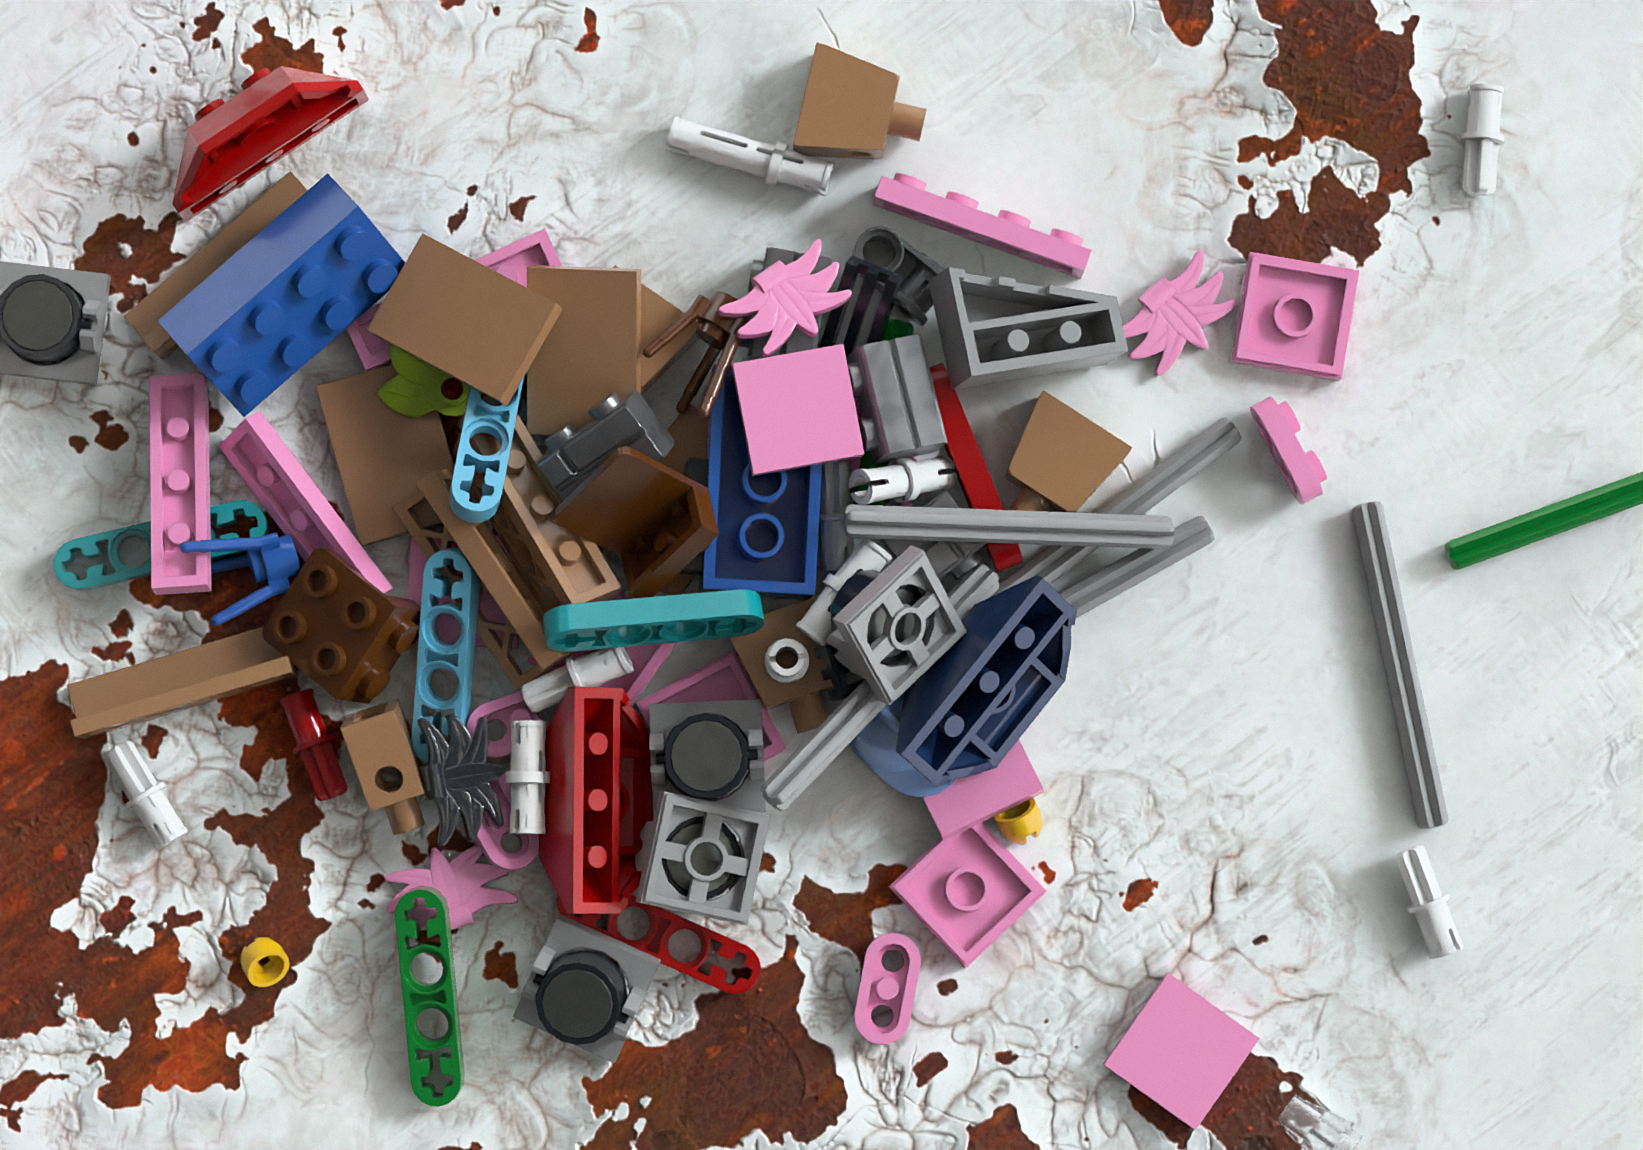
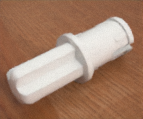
M1477 83L1468 86L1466 132L1460 135V141L1465 143L1462 188L1464 192L1470 195L1487 196L1492 195L1496 190L1498 146L1505 141V137L1499 134L1504 88L1495 84Z
M845 460L822 464L819 515L821 571L839 570L855 551L854 538L847 537L843 528L845 509L848 505L852 504V496L850 494L852 493V487L849 488L851 465Z
M625 647L597 649L576 659L572 655L566 657L565 666L524 684L521 687L525 703L531 712H540L561 702L568 687H599L608 681L633 672L634 668Z
M130 740L122 742L111 748L104 755L107 765L129 799L125 806L127 809L133 807L157 850L189 832L184 827L162 790L166 787L165 783H157L133 742Z
M1414 846L1399 852L1396 861L1412 901L1407 910L1408 913H1414L1424 937L1429 958H1440L1464 948L1447 903L1451 897L1448 892L1441 893L1425 848L1423 846Z

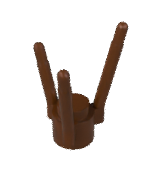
M716 291L710 300L703 295H698L689 310L643 350V355L646 358H650L696 319L700 324L696 329V334L710 346L676 406V411L680 414L686 412L720 351L723 350L698 412L700 417H708L741 341V338L737 337V332L752 318V315L731 318L718 314L719 307L738 300L730 294Z

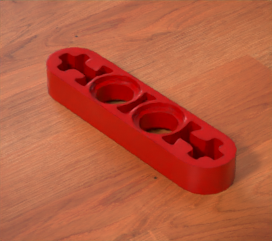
M941 362L929 367L948 441L944 447L948 457L954 462L955 467L953 470L955 473L957 472V479L969 509L1004 510L955 389L951 390L948 372L944 364ZM985 544L996 572L1023 562L1018 544Z
M557 895L556 902L560 914L661 959V964L722 991L733 994L743 993L752 988L759 979L761 965L753 949L661 907L636 902V896H630L626 908H641L648 915L650 925L645 936L640 939L631 940L622 936L618 930L617 920L620 914H609L607 930L596 926L602 915L582 914L581 917H578L574 914H567ZM678 930H691L700 939V953L690 962L677 961L669 952V939ZM710 939L722 943L723 946L716 954L724 958L733 959L737 952L747 956L745 966L752 969L749 979L739 977L735 985L725 981L727 971L714 964H711L710 975L698 971V967L702 965L708 956Z

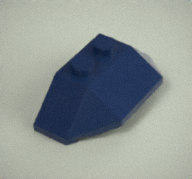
M1038 575L975 604L961 621L967 632L904 692L896 752L935 786L949 783V780L969 777L996 768L1065 682L1071 650V626L1075 625L1077 610L1046 580Z

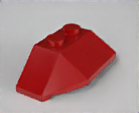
M280 66L272 72L268 68H264L249 76L241 84L243 91L226 103L223 99H217L204 106L195 115L197 122L187 129L172 203L178 214L185 222L189 221L367 102L369 98L358 80Z
M568 687L546 731L545 758L546 771L550 772V783H545L544 814L546 834H539V859L567 914H622L629 903L628 899L636 891L640 883L642 872L636 870L635 854L641 851L643 841L639 838L642 828L647 821H653L654 818L650 771V732L641 717L629 704L630 699L623 688Z

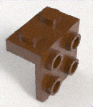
M628 446L617 448L555 509L558 525L621 556L628 594L633 598L654 597L663 587L671 584L676 575L700 552L705 551L719 535L707 487Z
M316 548L263 627L262 635L267 643L284 657H290L291 663L335 699L369 704L373 698L377 697L386 688L390 680V671L401 654L410 649L418 639L421 606L414 600L385 595L334 552L326 548Z

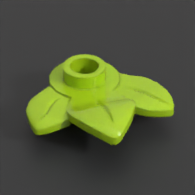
M389 344V355L394 369L399 375L387 381L378 390L379 397L388 407L402 415L414 418L424 416L435 410L447 416H461L465 414L470 386L462 383V395L455 400L448 398L443 388L445 382L453 377Z

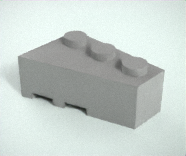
M947 267L929 281L951 390L1107 365L1128 352L1119 305L1115 296L1054 285L1047 287L1016 282L1015 278L1003 276L991 278L965 273L964 269Z

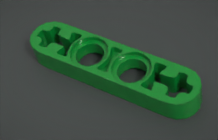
M418 886L412 888L400 898L395 909V924L411 1085L414 1094L421 1102L429 1106L439 1107L450 1103L457 1097L464 1085L465 1072L449 907L446 898L440 891L430 886ZM417 898H424L426 907H435L437 915L432 916L427 921V935L429 938L439 934L441 943L425 941L414 946L409 945V937L417 939L421 935L418 918L409 917L407 910L416 905ZM431 953L441 961L443 971L441 978L437 982L423 983L414 976L412 962L418 954ZM429 1008L437 1009L446 1016L448 1030L444 1036L431 1039L419 1031L417 1020L423 1010ZM450 1046L451 1054L442 1053L439 1059L442 1074L451 1075L453 1081L446 1084L443 1093H436L434 1084H425L423 1079L433 1069L432 1054L421 1057L419 1049L435 1051Z

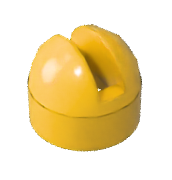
M1034 798L994 816L1002 835L1006 840L1015 844H1026V836L1032 835L1034 838L1038 837L1043 826L1042 815Z
M259 937L254 939L255 942L251 943L248 947L245 946L242 949L240 962L242 970L251 984L257 987H268L279 982L286 975L290 963L288 956L276 941L269 937ZM268 956L271 961L262 967L259 960Z

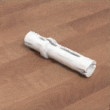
M677 116L673 120L666 150L670 152L686 154L707 162L766 178V184L777 186L778 182L803 188L822 196H826L835 162L813 158L788 150V144L777 141L775 146L764 142L761 143L747 137L699 125Z

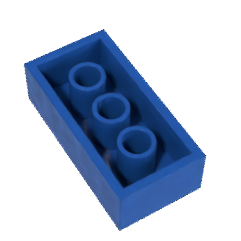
M327 173L161 317L158 322L238 412L245 417L389 292L405 262L361 208Z
M714 364V366H713V368H712V370H711L710 380H711V378H712V375H713V373H714V370H715L717 364ZM730 365L717 399L708 415L706 459H709L707 488L709 489L719 535L704 551L699 593L748 589L756 591L760 594V597L809 600L815 596L822 464L752 476L732 365Z

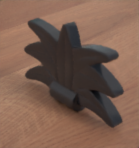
M448 714L446 717L448 744L433 724L424 718L417 720L428 750V766L420 767L425 800L434 799L438 810L439 846H445L453 835L459 813L462 817L468 840H474L477 836L484 810L496 827L504 825L499 801L489 782L504 774L506 768L496 764L485 763L489 741L488 725L485 717L477 719L475 732L471 738L464 724L454 714Z

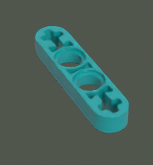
M236 500L210 507V518L217 516V526L219 527L233 525L237 522L236 513L244 511L249 519L258 520V527L250 529V537H260L269 534V520L266 513L255 503L247 500ZM151 521L73 539L64 543L57 550L53 560L54 572L57 578L67 587L84 591L150 576ZM211 526V539H215V533ZM237 533L220 536L221 539L241 538ZM139 536L148 542L150 555L142 566L130 568L122 563L120 548L126 539ZM109 542L108 558L116 571L114 574L107 575V566L104 564L87 568V578L80 580L77 574L67 572L66 564L74 562V552L81 550L83 556L87 558L104 556L100 544ZM248 550L211 552V561L246 553Z
M748 589L567 604L552 608L543 616L546 645L551 650L559 652L740 637L757 632L765 624L760 594Z

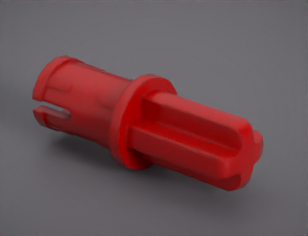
M310 688L279 700V703L283 707L297 745L292 751L294 755L300 754L316 798L319 801H327L343 795L347 792L348 786L331 743L336 740L335 735L328 734L314 699L313 689Z

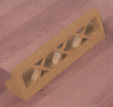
M291 171L123 316L160 359L164 360L179 345L158 320L308 191Z
M517 413L502 496L496 513L489 519L490 523L544 613L561 605L609 601L616 598L621 585L596 543L558 525L555 509L563 502V499L560 497L558 489L551 485L540 470L538 461L543 455ZM461 432L451 453L454 462L456 461ZM488 433L476 434L469 440L471 448L483 456L496 454L500 450L498 440ZM474 471L470 489L480 503L485 473Z
M450 468L435 470L416 483L419 487L392 508L427 559L440 550L450 548L452 542L457 543L480 577L476 632L516 691H519L524 684L539 678L566 659V657L573 654L574 651L559 652L547 647L543 625L545 613L520 571L486 521L469 523L461 520L453 513L449 505V492L453 473ZM427 499L444 524L443 532L424 528L412 508ZM432 538L442 540L440 550ZM450 564L441 568V574L450 578L451 593L453 583L462 580L463 575H457ZM483 588L488 589L507 617L506 624L489 621L481 612L480 603ZM462 598L455 599L457 603L462 604ZM494 630L504 632L503 643ZM514 634L520 636L537 661L536 665L524 673L511 656Z
M263 627L68 684L67 688L76 719L70 720L75 737L88 739L299 676L298 669L291 663L290 657H284L264 640L262 635Z

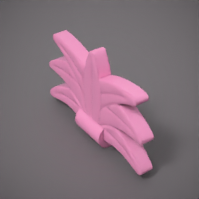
M820 239L815 240L808 251L796 261L785 265L778 260L751 279L754 288L749 294L737 301L719 307L718 314L723 317L737 318L756 315L738 330L737 337L751 339L771 334L762 351L764 358L776 352L790 337L795 327L808 336L816 337L818 327L814 316L843 305L851 297L852 292L848 289L828 293L838 273V262L832 263L818 273L811 274L820 255Z
M1198 250L1194 254L1188 266L1178 277L1168 281L1162 276L1138 298L1142 305L1141 309L1133 319L1123 325L1126 338L1146 333L1140 344L1128 355L1129 359L1146 358L1162 351L1159 363L1154 371L1156 376L1163 375L1171 367L1186 342L1199 349H1206L1208 344L1201 327L1222 318L1238 303L1236 299L1213 305L1222 284L1223 273L1221 271L1215 273L1204 284L1195 288L1203 268V250Z
M479 844L462 852L451 862H448L437 848H432L430 869H406L389 873L385 876V880L389 883L408 885L387 906L386 911L389 914L395 913L396 905L400 898L409 890L418 886H430L440 891L446 898L449 907L451 930L475 923L473 914L483 908L499 904L518 903V898L503 890L483 888L487 883L507 876L509 871L500 870L492 864L477 863L485 855ZM417 898V903L413 907L417 909L409 917L418 918L420 929L427 927V921L432 916L437 915L435 907H426L424 898Z

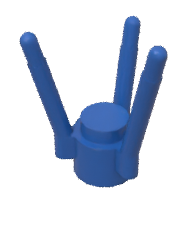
M277 532L260 537L182 542L179 546L180 551L183 553L248 550L247 555L211 561V574L249 567L255 583L265 581L267 584L211 617V624L214 626H219L272 596L286 593L290 587L288 580L295 579L300 572L299 560L291 536L278 537Z

